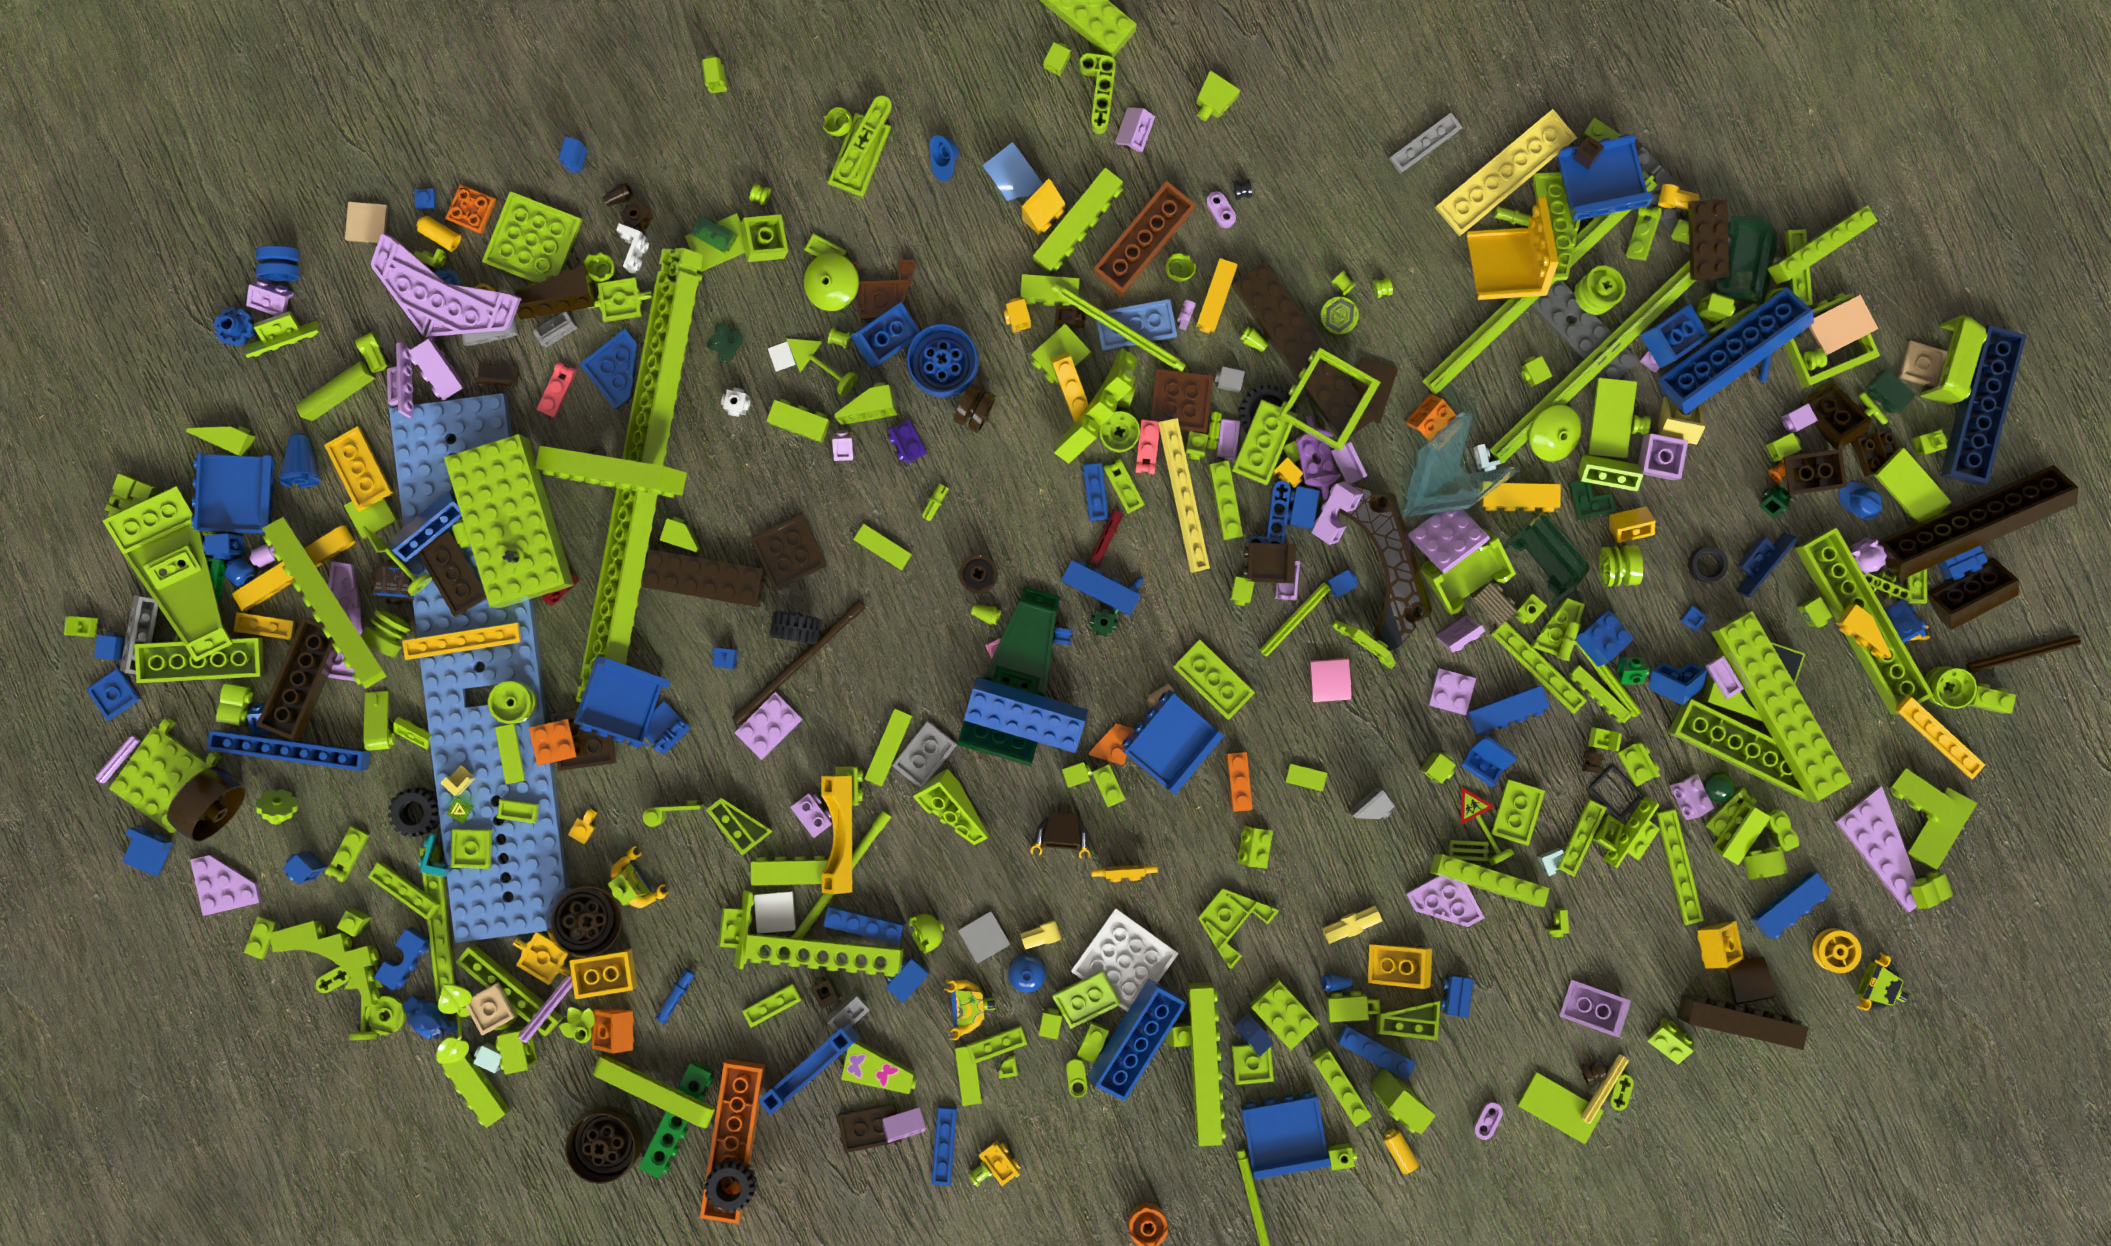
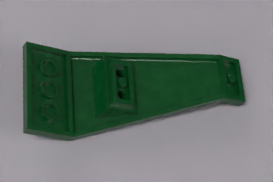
M1024 586L1019 603L982 679L1046 697L1055 617L1060 596ZM965 720L957 742L958 746L1030 767L1038 742Z

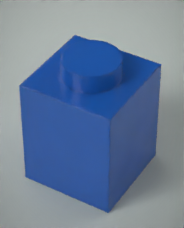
M1349 570L1326 581L1327 585L1331 588L1330 590L1334 598L1358 587L1356 575L1354 572L1350 573Z
M105 632V635H97L94 658L122 660L125 637H118V633Z

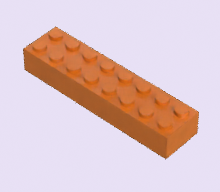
M727 1059L724 1062L706 1178L717 1163L727 1158L728 1161L731 1158H736L738 1162L742 1159L744 1160V1165L747 1163L750 1165L760 1105L758 1100L761 1098L766 1064ZM725 1176L721 1178L720 1184L726 1193L734 1195L741 1192V1184L735 1177ZM704 1189L700 1218L739 1224L743 1208L740 1211L736 1209L734 1213H730L729 1210L723 1213L721 1212L722 1208L716 1210L714 1209V1203L709 1204L710 1198H706L705 1192L707 1190Z

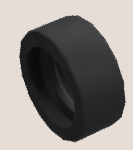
M1706 546L1696 549L1688 559V569L1692 577L1699 582H1715L1725 576L1728 570V559L1721 549ZM1706 553L1715 555L1719 563L1717 572L1710 576L1700 573L1697 566L1699 557Z

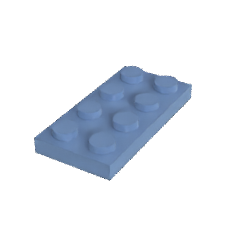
M1170 299L1104 311L1151 342L1177 337ZM1096 320L1102 351L1136 345Z

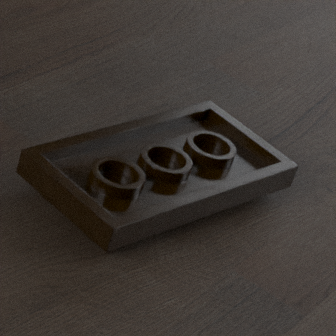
M1727 200L1688 202L1690 280L1729 278Z
M447 531L435 538L417 553L454 617L487 600L482 583L460 545L457 544L452 531Z

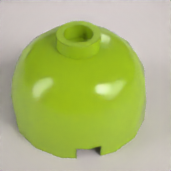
M924 913L909 919V926L914 927V931L911 932L918 948L921 951L924 950V954L939 946L943 938L942 931H944L941 920L937 921L934 916Z

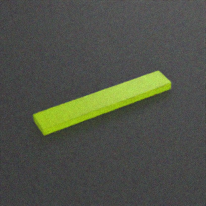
M1507 622L1497 626L1490 635L1572 714H1575L1586 703L1587 700L1534 648L1530 647L1531 645Z
M1676 808L1656 812L1683 925L1704 921Z

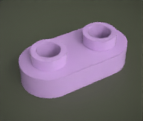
M1216 191L1209 194L1206 205L1214 219L1222 228L1231 227L1236 220V214L1221 192ZM1218 198L1220 203L1215 204L1213 199ZM1228 214L1230 219L1225 220L1223 215Z
M1489 1101L1483 1105L1473 1126L1474 1133L1480 1139L1487 1140L1493 1136L1503 1115V1110L1498 1103ZM1494 1108V1113L1489 1114V1109ZM1482 1125L1486 1126L1484 1131H1480Z

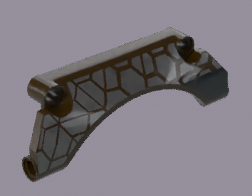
M1348 483L1364 494L1355 510L1346 512L1340 508L1338 513L1353 520L1368 534L1382 559L1386 575V601L1373 636L1376 641L1380 640L1388 646L1387 650L1391 651L1404 644L1417 628L1415 622L1429 617L1432 609L1396 496L1391 492L1375 495L1372 489ZM1384 497H1386L1388 500L1387 506H1385L1383 503ZM1418 607L1422 608V615L1418 613Z

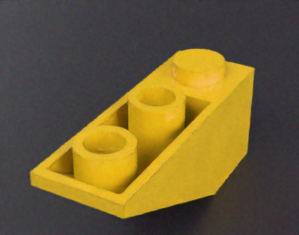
M1857 604L1848 605L1835 623L1840 627L1839 630L1848 636H1853L1856 639L1855 642L1860 646L1868 647L1872 650L1871 654L1879 659L1890 658L1892 655L1873 616Z

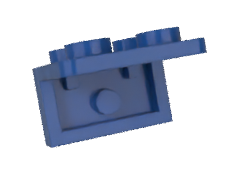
M1485 736L1468 750L1460 766L1490 787L1496 785L1503 770L1516 762L1517 756L1511 750L1497 743L1495 739Z
M138 825L137 827L128 828L126 836L132 838L125 853L123 862L150 875L158 876L174 841L167 839L163 834L153 833L144 826Z

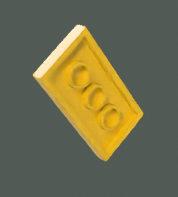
M357 426L324 445L357 511L360 512L393 493L360 427Z

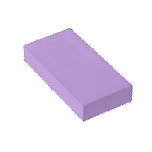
M1221 419L1216 457L1236 459L1240 421Z
M1720 656L1705 665L1725 699L1744 689L1724 656Z

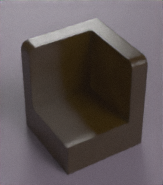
M1588 135L1576 150L1573 160L1589 170L1601 155L1604 146Z

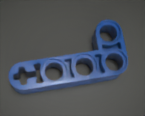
M1279 481L1271 489L1266 537L1252 536L1246 541L1245 546L1251 540H1257L1259 543L1270 544L1271 542L1284 544L1291 491L1287 482ZM1282 486V489L1285 490V492L1282 493L1281 500L1275 501V499L1279 498L1280 494L1279 491H1276V489ZM1276 504L1283 507L1282 514L1275 513L1274 506ZM1273 523L1280 525V533L1272 531L1271 526Z

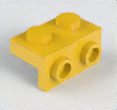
M996 1140L980 1152L978 1156L1000 1185L1003 1186L1015 1176L1018 1177L1020 1175L1021 1166L1015 1158L1011 1159L1008 1155L1009 1150L1003 1142L1000 1144Z

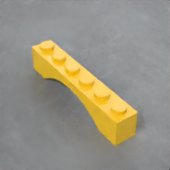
M821 776V796L829 808L833 822V845L827 865L822 872V893L852 892L853 883L852 776Z

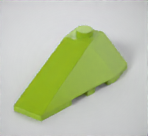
M948 769L932 777L913 795L929 814L932 812L941 818L940 821L943 824L947 822L955 828L956 833L973 845L989 837L961 784Z

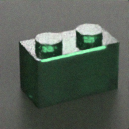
M1888 369L1879 372L1865 387L1869 397L1880 402L1883 405L1882 408L1892 414L1901 412L1916 395Z

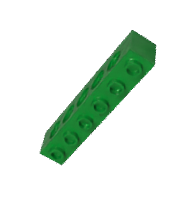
M693 1060L689 1064L678 1090L703 1101L706 1095L703 1091L706 1086L710 1087L714 1079L711 1076L714 1070ZM691 1081H697L700 1088H692ZM667 1111L638 1168L658 1179L662 1174L666 1175L669 1171L671 1164L668 1162L671 1156H676L680 1148L677 1144L680 1139L683 1140L689 1130L686 1128L688 1121L682 1119V1124H677L674 1121V1116L676 1115ZM665 1134H672L674 1141H668L665 1138ZM657 1151H662L665 1154V1158H659Z

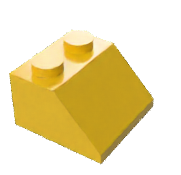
M1737 921L1710 925L1697 930V939L1701 946V958L1705 969L1727 968L1744 959Z

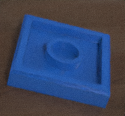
M116 668L86 689L107 721L112 720L142 699L125 673L120 671V668Z

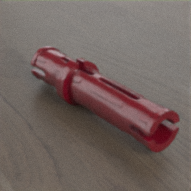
M1112 510L1106 525L1104 524L1102 527L1104 530L1088 560L1090 563L1100 566L1114 534L1118 532L1116 529L1124 514Z

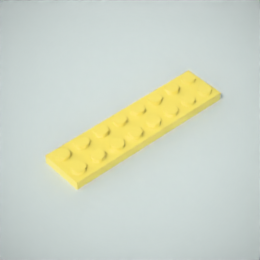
M1552 109L1435 207L1436 210L1460 237L1556 157L1563 147L1569 146L1577 139L1576 135Z

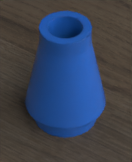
M1328 973L1323 975L1322 987L1323 990H1328V992L1351 988L1352 979L1351 977Z

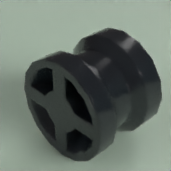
M1245 179L1243 182L1234 181L1236 200H1240L1242 197L1252 198L1250 179Z

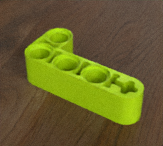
M1086 53L1080 58V71L1083 75L1097 77L1091 129L1096 134H1103L1107 131L1116 62L1111 56ZM1089 61L1093 66L1086 68L1083 64ZM1104 64H1110L1112 68L1110 70H1104L1102 66ZM1105 82L1108 83L1110 87L1107 89H1102L1099 85ZM1104 101L1107 103V106L1100 108L1097 103ZM1099 115L1102 116L1101 126H1097Z

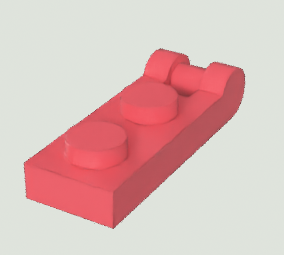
M557 362L553 375L536 410L556 419L575 378L577 369L568 368L564 363ZM562 373L566 375L565 380L560 379Z
M1141 419L1135 473L1144 471L1149 472V474H1155L1160 431L1158 422L1160 421ZM1143 458L1150 459V464H1142Z

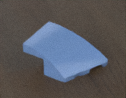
M1013 142L982 165L1006 201L1033 195L1043 185L1033 168Z

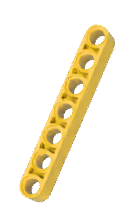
M342 525L308 545L304 550L317 568L354 545L356 541L346 525ZM284 562L276 565L232 594L242 612L252 609L295 581L292 575L288 577L283 570Z

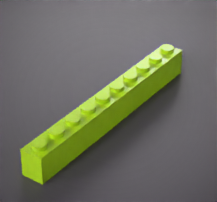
M284 517L263 527L262 530L266 534L262 536L268 546L273 545L275 548L272 553L278 562L281 560L284 562L285 565L282 568L287 576L292 575L295 579L292 584L298 592L302 590L304 593L303 601L307 607L312 606L315 610L312 612V615L318 623L322 621L325 627L321 629L327 638L332 637L335 641L332 643V646L338 654L343 653L345 658L342 661L347 669L352 668L355 674L352 677L358 685L362 683L366 689L387 677Z

